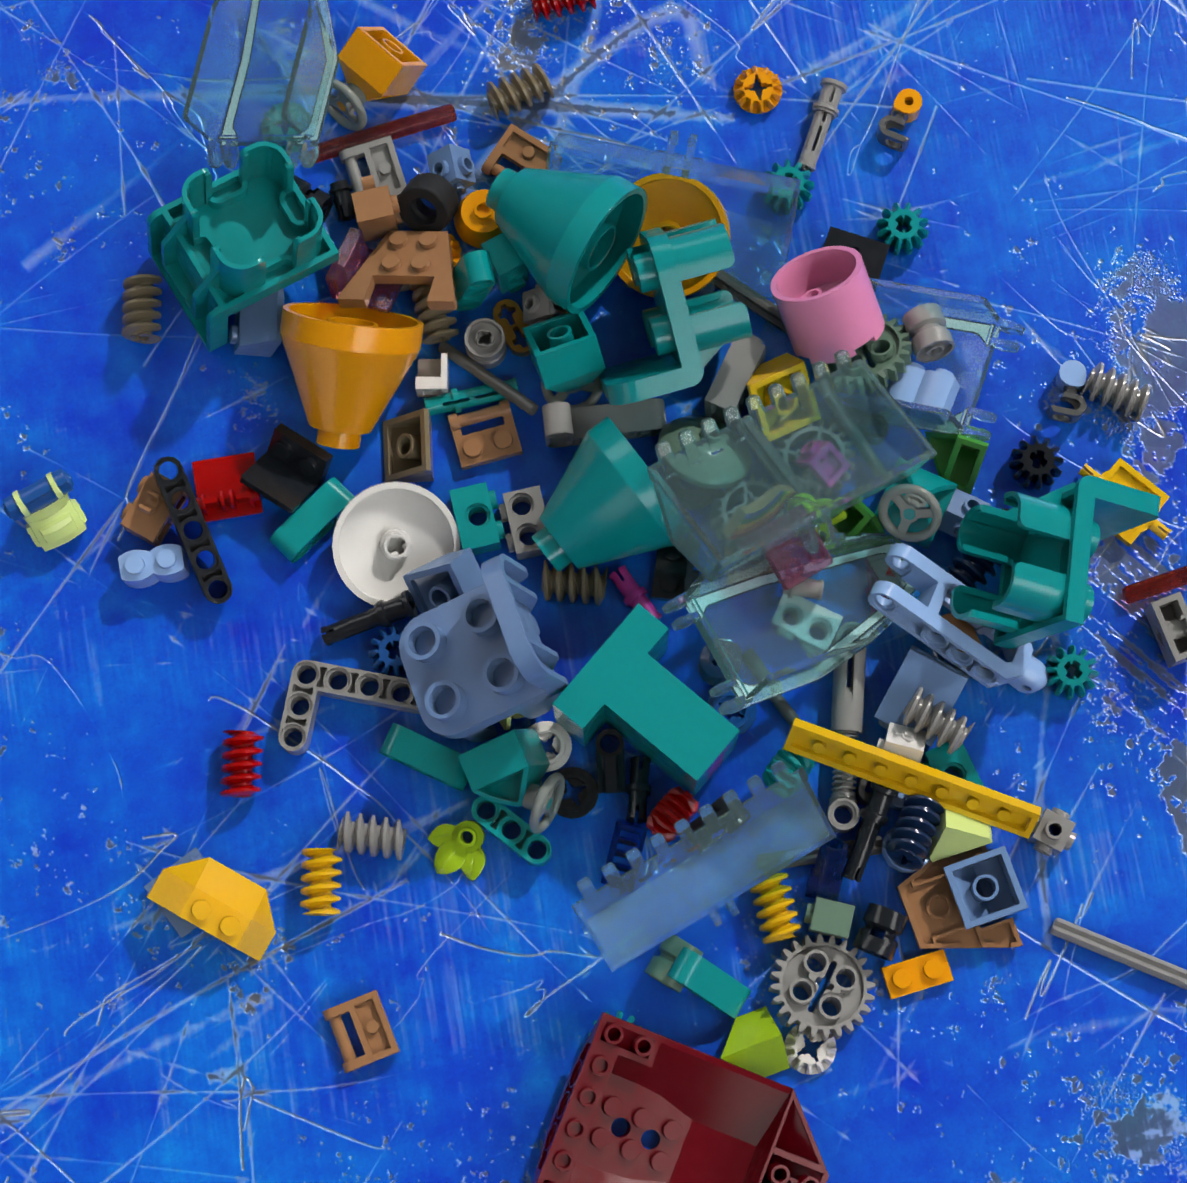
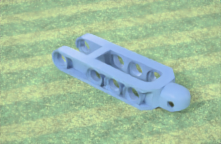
M895 543L890 546L884 559L887 565L900 574L902 580L921 593L917 600L892 582L886 580L876 581L868 596V602L874 609L986 688L1008 683L1020 692L1034 693L1045 687L1049 674L1046 672V666L1032 655L1033 647L1031 643L1013 649L1001 647L1000 649L1003 651L1005 659L1010 662L1003 661L939 615L942 605L951 611L950 594L952 589L959 585H966L913 547L903 543ZM967 622L976 628L978 634H984L994 641L995 629Z

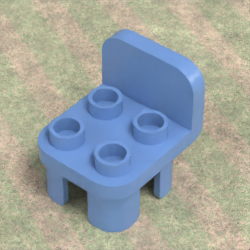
M503 553L481 564V573L485 584L416 616L406 625L400 637L399 654L421 718L431 731L446 738H464L471 742L489 740L498 734L493 724L516 713L528 719H533L547 713L553 708L552 703L557 699L559 693H562L569 685L564 676L554 671V667L559 660L558 653L542 644L540 640L539 626L531 614L538 600L534 592L520 584V582L528 577L527 569Z

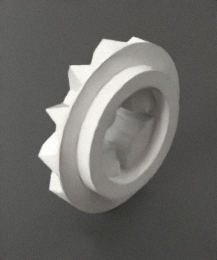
M541 721L533 724L528 729L535 728L540 741L546 742L553 735L555 736L552 747L558 754L546 752L550 762L546 772L560 769L568 762L572 751L571 738L568 732L561 725L552 721Z
M798 1025L793 1027L784 1042L790 1066L796 1071L807 1075H814L825 1071L833 1063L837 1051L833 1034L830 1032L826 1042H823L816 1049V1058L818 1060L816 1062L810 1054L798 1056L797 1053L805 1047L803 1035L805 1034L808 1039L809 1030L804 1029L798 1036L796 1034ZM817 1032L813 1040L810 1041L813 1043L823 1040L821 1034Z

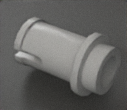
M791 573V575L784 576L782 594H787L788 598H792L794 595L821 600L824 580L797 577L796 573Z

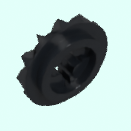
M568 767L558 771L557 773H561L564 776L565 782L568 781L574 789L584 786L586 788L582 789V792L578 794L580 805L577 806L576 802H573L571 798L563 799L557 814L569 819L586 816L595 807L598 799L595 779L590 773L577 767ZM565 783L564 795L567 793V788H566L567 785H566V783Z

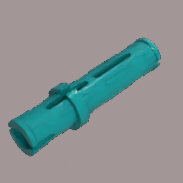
M516 378L504 381L519 391ZM485 384L457 391V388H453L450 393L428 398L424 397L426 409H429L430 416L451 411L461 413L464 408L489 404L506 398Z

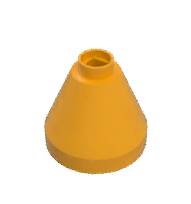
M294 302L283 305L280 335L308 424L318 429L317 444L336 449L360 448L361 435L372 432L421 350L424 328L422 321L407 315L369 307L341 308L340 304Z

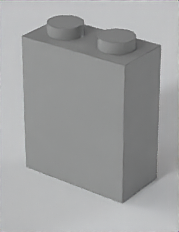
M752 335L750 338L731 343L705 397L706 417L717 419L734 429V424L738 421L750 397L746 384L758 366L765 363L766 345L762 344L761 339Z

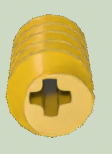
M302 849L301 854L311 858L301 863L303 869L310 871V873L301 876V881L310 884L300 889L302 895L309 897V899L300 902V907L309 910V912L302 915L334 916L341 913L340 909L332 907V903L341 900L340 896L332 894V890L342 887L341 883L333 881V877L342 874L341 870L333 868V864L339 863L343 859L333 854V851L337 849Z
M774 873L750 880L757 881L750 888V893L761 895L753 900V905L764 907L756 913V918L767 920L759 926V930L770 932L768 936L762 939L763 944L798 937L794 936L793 933L801 928V924L790 922L792 918L798 915V912L787 910V907L793 904L795 900L784 897V894L792 888L788 885H781V881L789 877L788 873Z

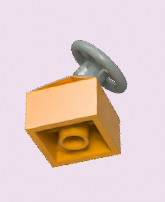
M357 27L337 56L348 85L337 79L330 78L328 89L334 88L340 93L335 97L330 95L327 90L324 106L340 125L351 131H360L367 124V115L363 104L366 101L407 95L427 67V64L384 27Z

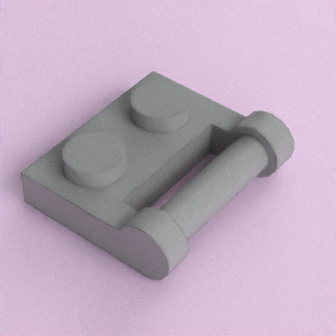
M391 135L339 152L340 161L346 166L353 192L363 191L362 176L357 160L365 157L370 174L373 175L376 188L388 185L390 195L396 194L397 199H399L401 192L406 187V182Z

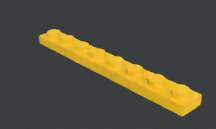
M794 718L783 745V750L909 796H927L937 801L945 809L1029 839L1041 816V807L798 718Z

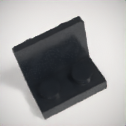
M280 423L274 429L267 452L241 475L240 482L288 513H293L324 483L333 455Z
M695 529L691 532V539L683 538L674 546L657 550L651 599L688 604L687 601H689L690 595L696 596L699 571L693 570L694 564L700 565L703 539H697L698 530Z

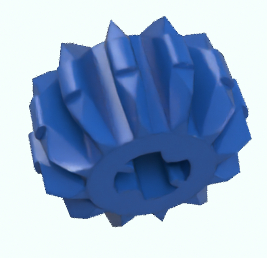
M393 625L391 627V635L387 636L384 629L379 630L382 641L375 638L371 639V644L378 649L369 651L368 656L377 659L372 664L374 670L383 667L381 674L390 675L393 670L394 676L401 677L400 670L404 669L401 657L398 658L396 655V659H391L392 657L389 653L392 647L396 650L395 646H399L402 634L401 632L398 635L397 626Z

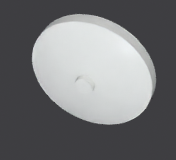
M398 481L376 484L353 497L340 513L332 537L334 563L341 579L357 597L371 605H375L379 600L388 601L401 596V593L405 590L409 591L403 578L405 574L445 554L460 550L458 528L447 506L429 490L412 483Z

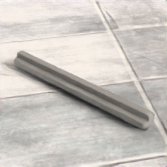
M1056 918L1053 921L1050 930L1052 935L1187 990L1186 969L1064 919Z

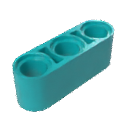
M476 250L468 252L461 257L454 268L455 297L458 306L456 311H467L479 307L495 285L489 251Z
M336 477L329 479L273 533L270 542L291 563H295L335 526L340 513L355 496Z
M392 724L379 753L454 789L464 790L468 780L458 758V755L461 753L399 724Z
M481 796L474 800L471 812L474 820L482 828L534 867L544 866L550 861L552 848L547 838L542 834L533 833L528 823L503 804ZM490 803L494 805L496 810L492 818L482 819L478 816V809L482 804ZM516 823L521 827V833L516 839H507L503 835V829L507 824ZM542 843L545 845L547 851L543 858L533 859L529 856L528 850L532 844Z
M684 946L667 973L668 977L733 1019L737 1017L751 993L749 988Z

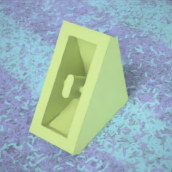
M943 808L944 813L939 815L941 818L940 825L935 827L937 832L934 837H931L933 842L929 851V858L932 862L992 843V826Z

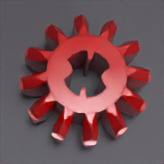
M679 786L674 787L664 795L651 811V814L647 817L646 827L658 839H662L665 843L670 842L693 819V816L698 811L699 802L687 790L684 791Z

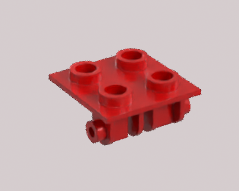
M254 452L192 462L197 495L196 500L206 522L263 513L261 495L240 482L241 475L256 462Z

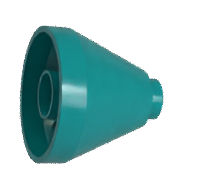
M506 168L492 183L486 197V206L495 211L496 224L546 297L566 311L578 314L582 310L584 311L589 308L605 292L627 259L626 249L634 246L645 218L647 194L644 189L621 176L524 168L517 173L510 168Z
M607 416L586 432L540 516L544 527L531 537L554 568L560 572L571 562L578 569L674 546L695 529L632 445Z

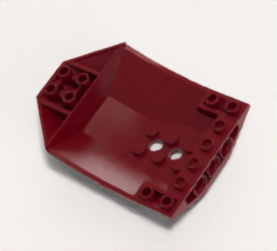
M602 1012L570 1071L545 1135L533 1183H827L829 1174L793 1088ZM617 1118H624L627 1122V1130L621 1136H615L611 1130L612 1123ZM647 1130H655L659 1137L658 1144L652 1149L644 1148L641 1143V1137Z

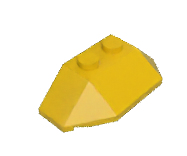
M211 857L163 868L146 896L165 909L259 962L276 934L266 889Z

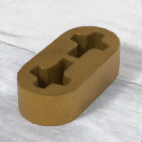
M510 299L499 301L493 308V318L503 328L509 350L516 356H528L530 354L528 346L523 348L520 344L514 345L517 342L514 332L518 330L521 336L525 338L522 328L530 325L523 323V312L515 301ZM505 308L509 312L515 311L512 314L515 324L511 326L506 318L500 319L502 316L501 310Z

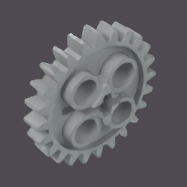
M821 933L816 936L814 943H812L808 935L802 940L803 946L797 941H793L791 944L792 952L785 948L781 952V956L785 961L776 959L773 964L779 971H773L769 975V978L777 983L770 985L768 991L778 994V996L772 999L771 1005H781L782 1007L777 1013V1017L784 1015L789 1017L785 1025L787 1028L794 1023L797 1024L796 1034L798 1036L804 1029L809 1030V1040H813L817 1032L821 1034L823 1042H826L830 1032H832L836 1040L842 1036V1029L846 1033L851 1034L854 1030L852 1023L860 1026L864 1022L860 1014L868 1015L871 1011L864 1003H872L875 1000V996L867 993V991L873 990L876 983L866 981L872 975L873 970H863L862 968L867 958L857 960L855 958L858 952L857 947L849 952L846 950L847 940H844L838 946L835 945V937L831 936L827 942H824ZM815 959L819 961L822 971L814 972L809 969L807 960ZM834 962L836 967L825 986V991L819 998L814 1011L809 1012L808 1007L819 988L818 984L826 975L830 963ZM840 974L846 975L851 981V987L845 988L840 986L836 976ZM801 987L806 990L808 999H797L793 994V988ZM827 1002L833 1004L837 1010V1015L829 1016L825 1014L822 1004Z

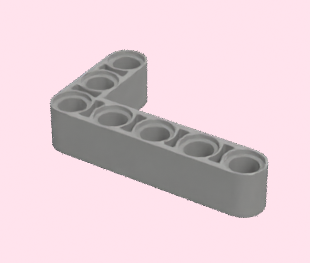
M302 660L294 666L291 673L278 740L280 745L289 754L301 755L308 750L321 696L414 714L420 713L407 678L312 660ZM307 669L314 670L316 677L312 683L303 684L300 682V676L303 671ZM338 675L347 677V684L341 690H335L331 687L333 678ZM369 681L379 684L377 693L372 696H366L362 693L363 686ZM400 687H406L410 690V696L404 702H398L393 698L394 692ZM298 701H308L309 709L305 714H294L293 707ZM294 731L301 732L303 735L301 743L295 747L288 746V735Z

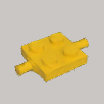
M1121 458L1116 461L1111 469L1102 473V475L1092 469L1087 463L1078 473L1082 477L1091 475L1160 496L1159 512L1161 507L1170 498V496ZM1155 519L1114 536L1129 547L1139 534L1148 529L1162 540L1172 530Z

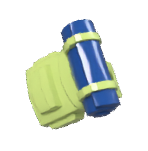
M62 468L53 473L49 472L37 482L19 491L16 490L12 492V495L3 499V510L6 515L14 521L24 518L27 522L26 530L35 545L42 547L45 552L68 543L87 529L85 524L87 518L80 504L75 499H70L68 495L73 490L72 477Z

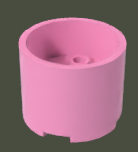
M828 246L801 254L781 267L771 281L770 290L795 355L797 357L809 358L811 364H830L857 355L855 349L861 347L869 340L877 341L884 330L885 321L862 256L853 248Z

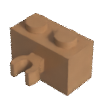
M373 175L361 177L363 191L351 193L362 240L367 242L384 238L389 230H398L397 224L403 223V220L399 214L401 212L397 195H390L388 185L376 188Z
M151 471L149 476H144L137 487L138 495L134 502H129L123 509L121 514L122 522L120 524L127 532L157 547L161 545L173 522ZM159 473L164 480H171ZM183 491L174 493L171 499L173 507L181 510L188 496Z

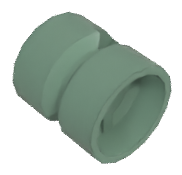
M668 932L659 946L661 954L652 957L644 972L670 989L681 993L684 987L668 977V971L683 946L700 956H703L704 953L685 940Z

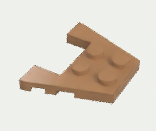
M389 230L339 294L338 302L340 307L367 308L375 284L431 285L427 298L429 310H457L451 239L448 231Z
M986 845L935 862L930 860L922 869L916 871L896 887L919 949L1017 948L1023 946L1013 917L984 928L977 926L966 930L944 873L943 867L988 852Z

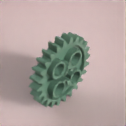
M883 314L885 327L877 341L869 340L861 347L855 349L857 355L846 360L830 364H811L812 372L815 373L816 379L824 376L830 386L833 385L834 392L836 393L842 388H845L846 395H850L853 389H858L859 395H863L865 388H869L875 393L876 385L880 384L882 387L887 388L888 379L897 382V373L907 372L906 365L911 364L910 355L913 354L910 334L906 333L904 325L898 326L896 318L888 321L887 314Z

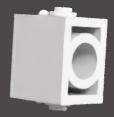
M890 722L885 739L879 738L876 747L921 763L926 744V731L921 730L915 733L914 728Z

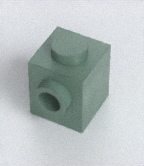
M816 897L814 904H807L804 922L809 923V932L847 940L855 906Z

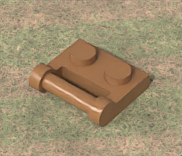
M511 123L484 162L481 171L488 176L494 175L497 177L506 169L498 164L502 157L521 169L556 170L563 160V155Z
M508 399L499 401L498 405L457 416L456 413L447 415L462 470L523 454ZM503 416L505 423L503 425L462 435L461 427Z
M377 990L322 1012L325 1021H329L343 1057L344 1063L342 1067L345 1074L400 1052ZM348 1012L351 1015L365 1055L358 1058L341 1017Z

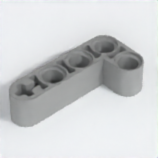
M651 398L624 405L602 404L570 408L568 402H553L541 407L546 446L550 448L580 445L586 432L607 416L626 439L659 435L662 428L667 424L664 400L660 398Z

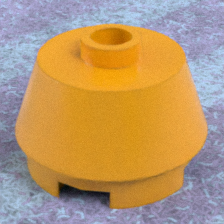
M487 189L476 190L466 195L459 202V207L454 215V226L458 235L464 242L476 248H481L482 243L503 233L495 222V211L486 206V197L489 191Z

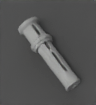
M822 78L820 85L822 89L818 101L814 102L812 106L814 117L798 162L802 163L801 170L815 171L831 121L838 117V105L841 96L846 93L848 88L846 84L833 78Z

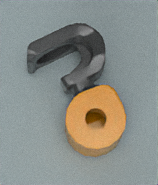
M907 88L897 94L891 115H887L879 121L876 135L880 144L899 152L907 149L910 139L889 129L895 128L903 131L906 123H911L917 119L922 106V96L918 91Z

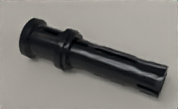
M408 590L403 591L401 596L391 600H379L372 609L321 627V633H326L322 635V638L327 646H331L336 642L378 626L389 628L393 626V622L406 617L413 619L418 616L415 601Z
M871 782L870 785L872 791L866 807L861 808L860 813L863 819L841 873V876L856 882H861L862 875L881 825L888 823L887 813L893 798L899 794V792Z

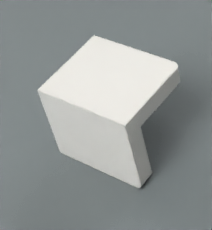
M441 353V359L418 360V374L415 377V389L418 397H432L449 393L448 353Z

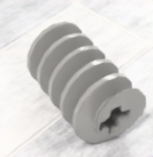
M1099 362L1089 373L1080 395L1089 390V401L1091 402L1099 395L1102 396V407L1112 401V412H1116L1121 406L1125 407V418L1134 411L1136 412L1135 422L1137 423L1150 399L1151 385L1147 383L1139 390V379L1134 378L1127 384V373H1122L1116 379V368L1111 367L1104 373L1105 364Z
M920 686L902 712L905 714L903 725L907 726L912 721H916L915 733L926 728L925 739L928 741L937 735L936 746L939 748L948 742L947 754L951 755L961 746L975 723L966 728L967 716L965 715L954 720L956 715V709L954 708L944 713V701H940L933 706L934 695L932 693L922 699L923 688Z
M346 811L339 827L337 851L342 843H344L346 853H351L356 845L359 855H363L369 847L371 856L376 857L382 848L384 858L389 859L395 850L396 859L401 861L405 849L407 828H402L401 819H397L394 826L390 827L388 817H384L381 825H377L375 815L370 817L368 823H364L362 813L358 814L355 821H351L350 811Z

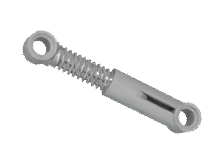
M849 622L842 625L835 635L834 644L859 624ZM867 632L859 638V645L857 647L847 648L834 659L830 730L855 740L859 737V734L863 733ZM848 659H852L851 687H846ZM835 769L832 771L835 776L832 777L834 782L831 784L834 787L831 789L832 797L829 798L825 819L832 831L841 834L851 831L859 821L858 800L855 798L856 793L853 792V789H856L854 784L857 783L854 781V778L857 776ZM837 808H846L851 814V821L847 824L837 822L834 818V811Z

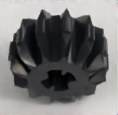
M1036 435L1031 437L1030 444L1022 439L1018 444L1019 449L1012 450L1010 455L1015 460L1010 461L1009 468L1018 470L1013 475L1014 480H1019L1021 477L1025 479L1022 485L1024 488H1027L1031 482H1033L1035 490H1040L1043 483L1050 487L1054 483L1053 477H1060L1062 471L1057 466L1062 465L1064 459L1055 456L1060 450L1059 446H1054L1051 449L1047 447L1050 443L1049 438H1045L1042 444H1039ZM1034 458L1040 460L1038 468L1032 466Z

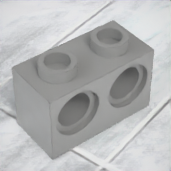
M540 485L503 493L504 503L498 504L502 523L509 521L511 533L505 534L509 553L516 552L517 560L544 555L536 543L524 545L520 541L523 534L527 532L535 534L544 527L540 520V516L545 509ZM520 502H525L530 505L531 509L525 515H518L513 511L514 506Z

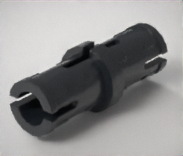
M633 756L630 758V783L626 785V794L629 795L626 821L634 823L637 810V824H643L647 821V797L651 795V786L648 785L651 759L643 756L642 767L639 769L640 756Z

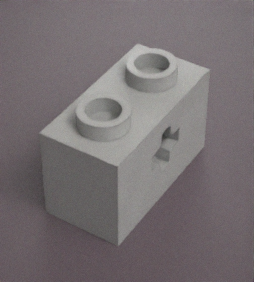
M1180 591L1151 602L1144 609L1168 668L1187 662V605Z

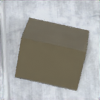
M423 408L383 421L385 482L434 481L432 420L429 409Z

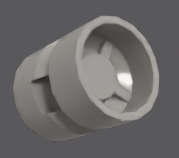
M926 303L916 306L904 314L902 323L905 326L906 333L910 334V342L916 360L923 363L934 362L946 357L953 351L955 343L951 332L946 327V319L940 305Z
M480 318L473 321L467 327L464 335L467 356L485 369H492L501 364L507 353L504 330L498 322L489 318Z

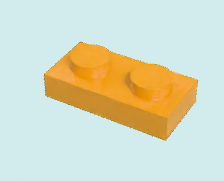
M944 949L880 968L890 1000L954 980Z

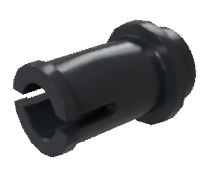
M347 180L331 183L330 190L328 191L329 195L334 197L339 222L350 221V216H352V219L356 218L351 196L353 188L351 185H348Z

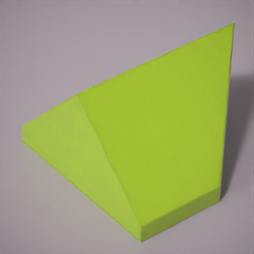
M766 1006L735 1018L721 1059L763 1077H768L790 1068L782 1034Z

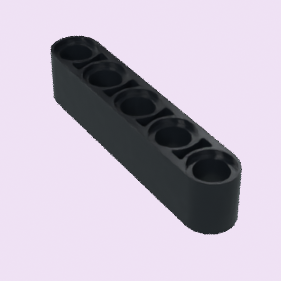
M161 457L153 465V476L202 594L212 603H224L232 595V584L183 466L174 457ZM167 461L172 462L177 470L176 475L171 480H164L159 475V467ZM178 491L185 492L189 498L188 505L181 510L174 508L171 502L172 496ZM189 521H196L201 526V533L195 539H188L184 534V526ZM205 550L211 552L213 555L211 566L200 568L196 563L197 555ZM215 580H221L226 588L224 594L217 598L211 597L208 591L209 585Z

